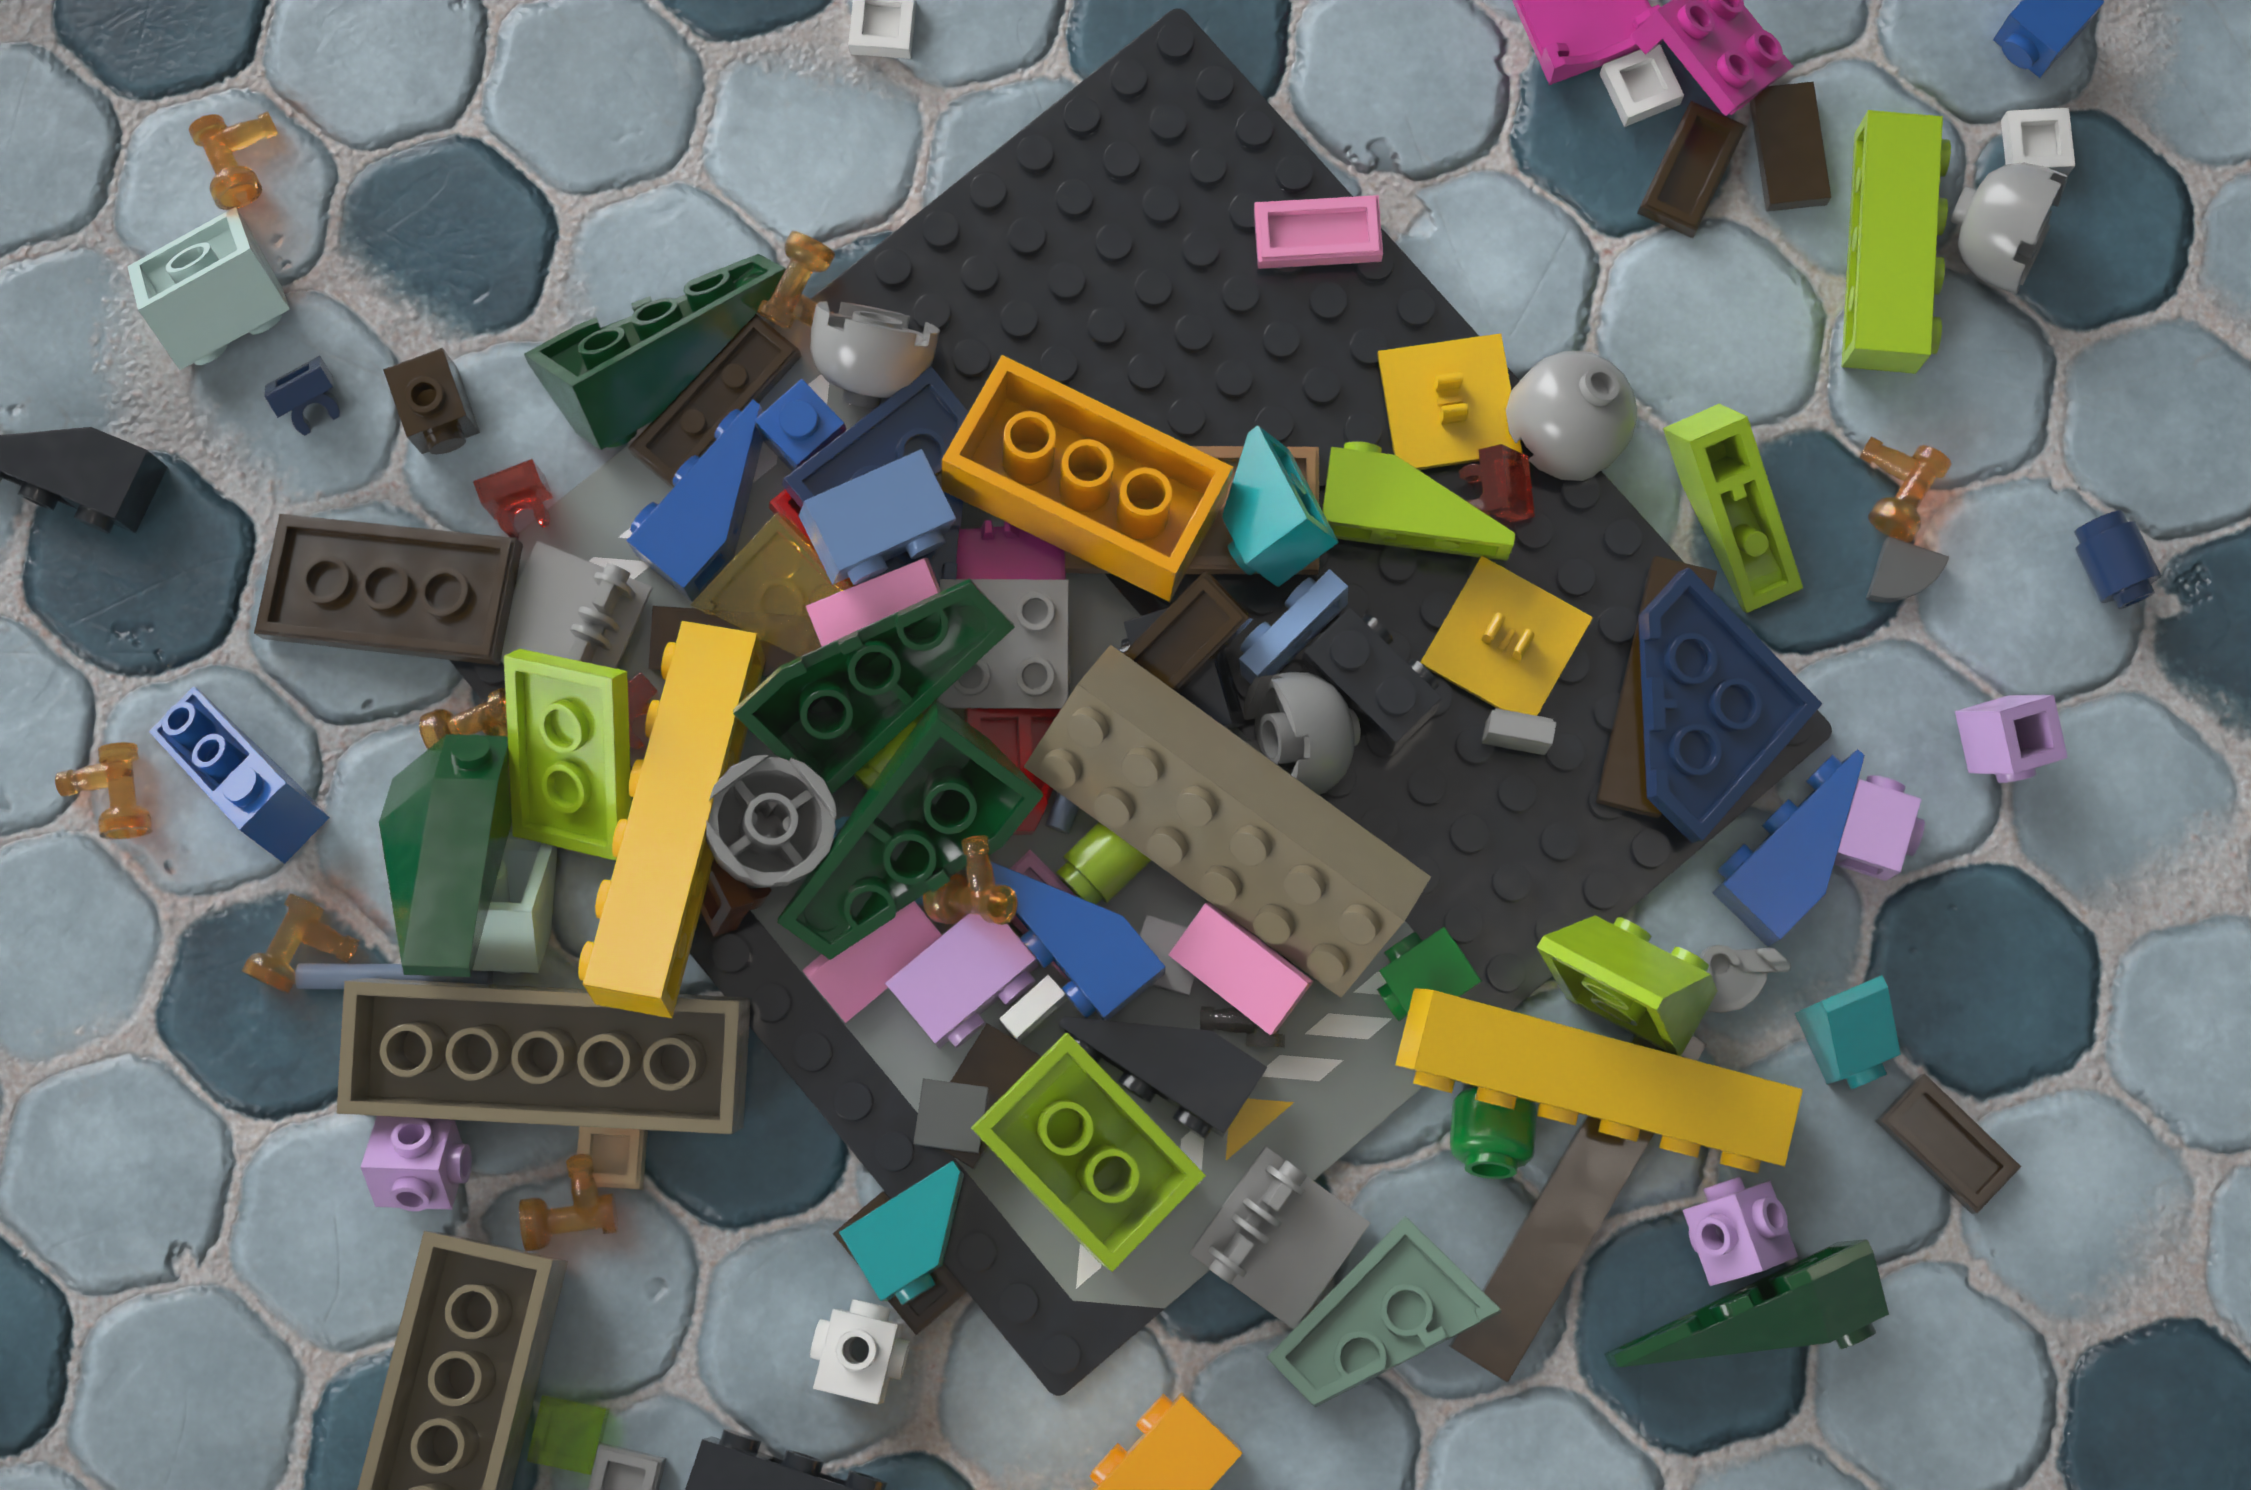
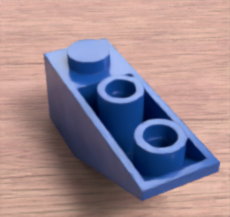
M754 399L742 412L739 409H735L721 421L714 433L716 441L700 458L694 455L679 468L672 481L674 488L659 504L652 502L640 511L631 524L630 531L632 534L626 540L639 559L692 603L735 556L763 444V439L755 423V419L763 411L760 404Z
M194 686L149 731L241 832L284 864L330 818L282 768Z
M1858 749L1842 762L1832 754L1806 780L1814 791L1798 807L1790 799L1786 800L1761 825L1770 835L1754 851L1744 843L1717 870L1725 880L1712 893L1767 947L1781 940L1826 894L1865 757Z
M987 859L978 865L982 875L987 880L978 888L1002 918L1013 911L1028 930V932L1020 937V940L1043 968H1046L1053 961L1070 980L1061 989L1086 1019L1096 1012L1102 1020L1109 1021L1165 974V965L1124 916Z

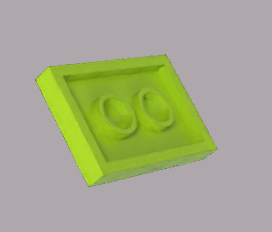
M519 648L504 656L512 834L514 837L616 861L617 858L612 853L615 828L620 819H628L632 805V797L629 795L631 767L627 671Z

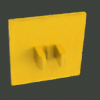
M1501 333L1378 351L1377 355L1394 455L1416 469L1422 470L1519 456L1522 454L1520 440L1515 443L1508 428L1506 407L1511 392V385Z
M1481 556L1420 663L1431 672L1498 709L1537 716L1593 617L1486 557Z

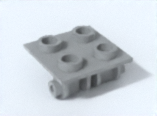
M536 541L514 590L500 662L504 663L505 655L520 648L617 669L653 587L629 578L630 573L619 566L607 563L604 568Z
M940 579V590L948 589L967 579ZM971 579L1014 623L1015 628L939 696V702L947 708L1061 709L1068 699V690L1071 687V667L1068 665L1069 580Z
M1265 1146L1192 1247L1189 1254L1294 1330L1371 1223L1310 1179L1290 1162L1284 1160Z

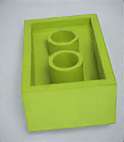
M1594 915L1542 937L1537 949L1566 999L1674 1055H1682L1718 992L1712 975L1706 972L1709 968L1707 962L1680 947L1675 946L1671 954L1649 943L1652 936L1646 930L1621 917H1617L1614 924Z
M1065 1033L971 1127L977 1136L1099 1263L1111 1272L1206 1177L1195 1163L1068 1033Z

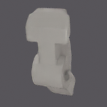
M1723 945L1707 947L1699 957L1709 964L1706 972L1712 975L1718 990L1707 1011L1722 1014L1742 1009L1757 998L1767 981L1768 972H1788L1791 970V963L1775 948L1733 950Z

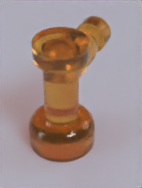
M268 111L257 115L258 119L239 122L227 127L224 118L217 114L202 116L190 125L189 133L194 144L203 147L215 173L210 182L209 189L218 208L231 210L236 207L239 209L251 204L261 195L262 185L256 173L246 166H239L233 152L250 146L265 136L268 139L278 135Z
M791 231L784 245L785 254L790 259V262L770 301L762 300L757 313L786 329H791L795 319L812 327L815 308L818 303L803 295L802 292L813 272L822 273L826 271L836 254L821 242L803 233Z
M1871 437L1865 445L1860 459L1869 464L1874 462L1885 472L1904 482L1895 497H1885L1876 502L1868 515V519L1877 530L1886 536L1904 542H1911L1921 528V517L1917 512V508L1935 479L1943 478L1952 465L1951 461L1944 453L1930 446H1918L1911 457L1899 450L1884 446L1882 441Z
M505 688L489 693L488 701L456 715L446 709H435L423 714L419 720V729L426 748L429 749L446 734L470 735L483 731L488 736H508Z
M118 742L100 746L98 748L100 763L89 765L76 771L70 769L56 774V789L63 797L75 795L79 791L108 788L110 808L103 811L98 819L99 836L101 838L122 840L138 838L152 833V820L149 811L144 807L137 806L133 762L139 759L137 744Z
M980 835L963 839L961 842L963 853L967 855L968 878L960 873H956L951 876L950 882L932 893L930 890L924 894L923 904L927 915L933 921L944 924H956L967 914L981 915L986 922L991 924H1007L1016 914L1017 896L1011 887L995 884L993 867L987 853L990 851L988 837Z
M289 893L284 903V906L289 909L266 953L257 952L250 955L241 970L246 975L289 994L295 982V970L289 964L301 942L317 950L335 954L337 959L345 963H349L352 960L360 942L349 935L344 937L333 928L319 922L325 910Z
M577 1154L571 1156L566 1161L568 1176L571 1178L572 1206L549 1209L547 1203L541 1198L520 1199V1230L526 1252L544 1249L549 1245L554 1234L602 1228L603 1234L618 1232V1216L614 1194L599 1196L597 1184L593 1177V1160L590 1155Z

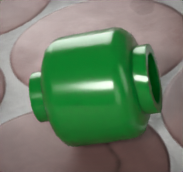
M1478 1087L1461 1091L1452 1103L1450 1149L1452 1155L1458 1161L1465 1164V1171L1471 1175L1487 1179H1504L1515 1176L1517 1168L1525 1166L1533 1159L1535 1154L1537 1120L1535 1102L1517 1097L1513 1110L1475 1100Z

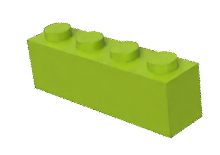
M1868 110L1854 133L1841 367L1916 374L1931 354H1937L1942 336L1941 317L1933 316L1934 295H1939L1942 290L1945 276V260L1943 257H1936L1937 235L1942 236L1948 216V201L1946 198H1939L1940 177H1945L1947 174L1951 156L1950 140L1942 139L1943 116Z

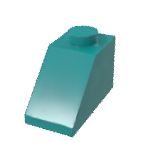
M1257 425L1247 434L1222 519L1233 539L1228 544L1229 552L1238 566L1246 574L1252 575L1257 572L1279 587L1336 545L1338 540L1291 451Z
M1883 975L1794 1013L1827 1085L1846 1078L1850 1089L1862 1086L1887 1075L1882 1062L1901 1055L1889 989Z
M951 1161L839 1232L880 1301H888L896 1296L900 1304L904 1305L936 1285L930 1274L943 1266L964 1177L956 1162Z

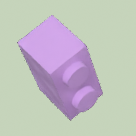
M985 899L885 984L939 1049L948 1041L957 1048L985 1025L986 1022L980 1016L985 1010L999 999L1006 1006L1011 1004L1036 982L1030 973L1038 967V962L1035 956L987 899Z

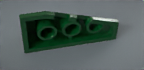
M756 254L690 280L684 286L683 291L685 295L675 299L663 298L652 301L651 296L631 303L634 313L630 317L602 328L597 317L575 325L524 353V356L530 368L579 436L599 450H603L606 447H618L631 441L637 435L638 429L654 421L790 278L785 267L760 254Z
M969 578L781 665L733 709V714L777 757L788 761L792 758L810 767L825 781L832 795L1011 632L1015 626Z
M935 700L888 761L833 839L829 853L804 880L778 917L777 923L831 960L894 919L898 911L930 890L933 893L950 882L951 876L980 857L985 859L1002 848L1043 797V792L988 737L942 703Z
M446 734L392 779L379 820V828L404 975L471 977L512 824L508 736Z
M1867 1239L1836 1242L1623 1344L1604 1355L1609 1366L1627 1367L1826 1344L1835 1340L1840 1349L1850 1347L1876 1334L1872 1322L1889 1315L1874 1252Z

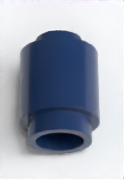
M2116 510L2095 518L2074 531L2079 541V545L2075 548L2076 553L2101 603L2115 601L2118 609H2123L2139 603L2155 593L2151 584L2161 578L2162 575L2136 522H2128L2122 510Z

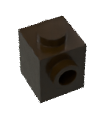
M443 348L383 369L405 434L421 454L430 452L437 455L452 452L466 443L465 438L480 433L457 366Z

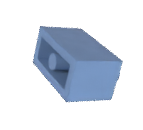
M922 449L805 500L799 514V518L832 585L846 578H850L853 585L871 580L888 569L885 563L886 560L906 551L911 559H916L938 549L946 543L943 535L948 533L956 519Z

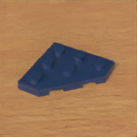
M930 366L912 383L900 389L783 479L782 486L799 507L802 508L804 501L922 449L942 489V458L969 412ZM943 491L956 517L948 533L943 535L946 543L938 549L916 559H911L906 551L886 560L885 563L888 569L878 576L923 558H928L939 587L940 579H956L958 565L956 559L963 501Z
M1690 568L1679 571L1638 616L1647 799L1691 843L1703 841L1820 708L1822 703Z

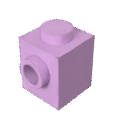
M2007 695L1955 711L1968 773L1995 774L1998 783L2015 782L2035 776V768L2068 758L2054 695Z
M1870 775L1867 776L1866 781L1858 779L1834 865L1884 881L1899 874L1902 870L1905 856H1913L1916 853L1923 835L1925 820L1917 818L1922 799L1905 794V785L1890 778Z

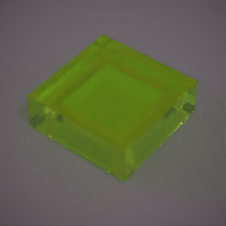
M547 1394L542 1395L527 1461L591 1475L598 1446L603 1441L610 1408Z

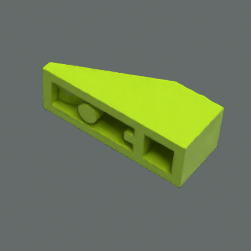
M1719 403L1664 427L1663 431L1682 487L1742 611L1749 613L1803 589L1748 416Z
M1347 442L1344 444V448L1331 447L1322 512L1337 539L1473 557L1484 556L1489 559L1507 561L1514 546L1515 533L1396 455L1381 453L1382 448L1372 443Z

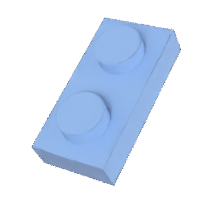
M1330 569L1317 582L1311 577L1304 580L1286 600L1285 606L1288 610L1272 626L1267 622L1261 623L1242 643L1240 650L1244 654L1239 658L1241 675L1252 684L1256 677L1278 674L1348 604V585Z

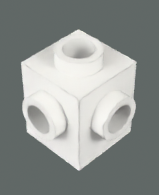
M852 1299L850 1311L833 1309L830 1321L819 1320L810 1351V1358L820 1360L813 1389L877 1405L884 1403L890 1378L901 1380L910 1348V1341L900 1338L903 1324L888 1321L891 1308ZM858 1337L863 1338L869 1346V1354L863 1362L857 1360L852 1353L853 1342Z

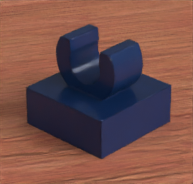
M321 356L265 385L264 397L277 418L291 411V419L295 429L304 436L311 433L309 421L303 414L304 409L308 405L313 403L321 404L327 409L328 414L333 420L340 417L339 403L335 396L328 392V390L333 388V376Z

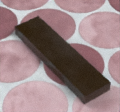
M1654 556L1651 561L1639 615L1679 571L1690 568L1712 591L1717 571ZM1638 619L1595 803L1659 818L1662 813L1647 799Z

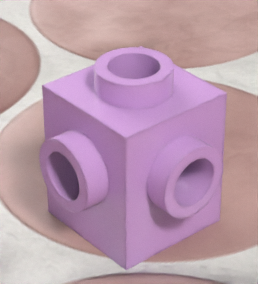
M376 1116L361 1164V1170L375 1207L401 1208L408 1211H422L425 1209L452 1210L459 1183L465 1184L469 1179L472 1155L470 1146L462 1143L455 1120Z
M1741 1176L1704 1188L1703 1191L1707 1201L1683 1210L1689 1227L1690 1242L1699 1255L1709 1286L1762 1272L1798 1257L1787 1228L1788 1220L1785 1209L1776 1198L1771 1181L1745 1188Z

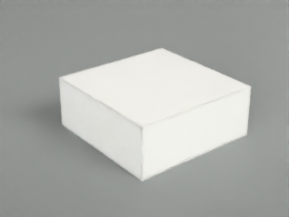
M853 0L848 43L850 54L911 59L917 1Z
M1660 44L1646 55L1640 49L1605 63L1600 71V76L1624 127L1681 104L1684 97Z
M2069 108L2011 110L2005 113L2001 119L2005 165L2029 163L2069 175L2075 167Z
M1047 975L999 1019L1007 1031L1021 1043L1067 1001L1066 994Z

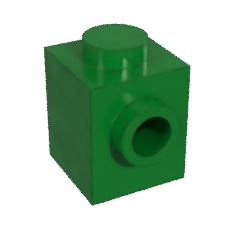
M1443 927L1425 940H1422L1415 931L1386 950L1384 954L1390 963L1379 970L1386 983L1379 987L1377 991L1395 1018L1401 1021L1408 1015L1414 988L1435 990L1460 997L1483 981L1447 928Z

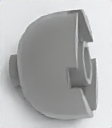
M2029 163L2007 164L1990 172L1977 190L1969 187L1964 188L1954 209L1951 222L1961 226L1958 249L1963 263L1976 277L1997 288L2013 294L2018 293L2020 285L2023 286L2051 226L2049 221L2052 216L2050 208L2052 205L2059 206L2067 184L2068 175Z
M825 301L816 304L811 328L810 349L815 367L825 380L844 389L843 401L861 407L877 408L880 405L881 398H890L900 389L912 383L931 366L936 352L940 329L925 322L922 334L908 329L910 320L908 315L854 303L841 302L839 314H831L828 303Z
M1563 351L1542 359L1518 382L1510 392L1506 416L1509 433L1514 442L1517 443L1522 439L1525 446L1534 454L1529 459L1533 465L1539 470L1561 480L1584 481L1594 477L1599 471L1607 469L1626 449L1633 437L1637 421V405L1634 390L1626 376L1612 362L1592 352Z
M1288 672L1256 677L1248 688L1243 715L1245 720L1255 719L1256 739L1245 742L1318 795L1326 793L1335 786L1346 774L1352 761L1354 746L1360 740L1358 717L1353 709L1348 708L1344 698L1335 687L1323 678L1310 673Z
M769 755L750 757L731 766L712 789L709 800L713 797L714 800L709 822L706 820V843L716 863L737 881L758 888L788 886L810 875L830 851L835 833V801L825 781L805 763L792 758L788 761L780 757L768 758Z

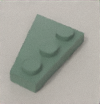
M1405 1216L1266 1358L1316 1408L1502 1312L1470 1278Z

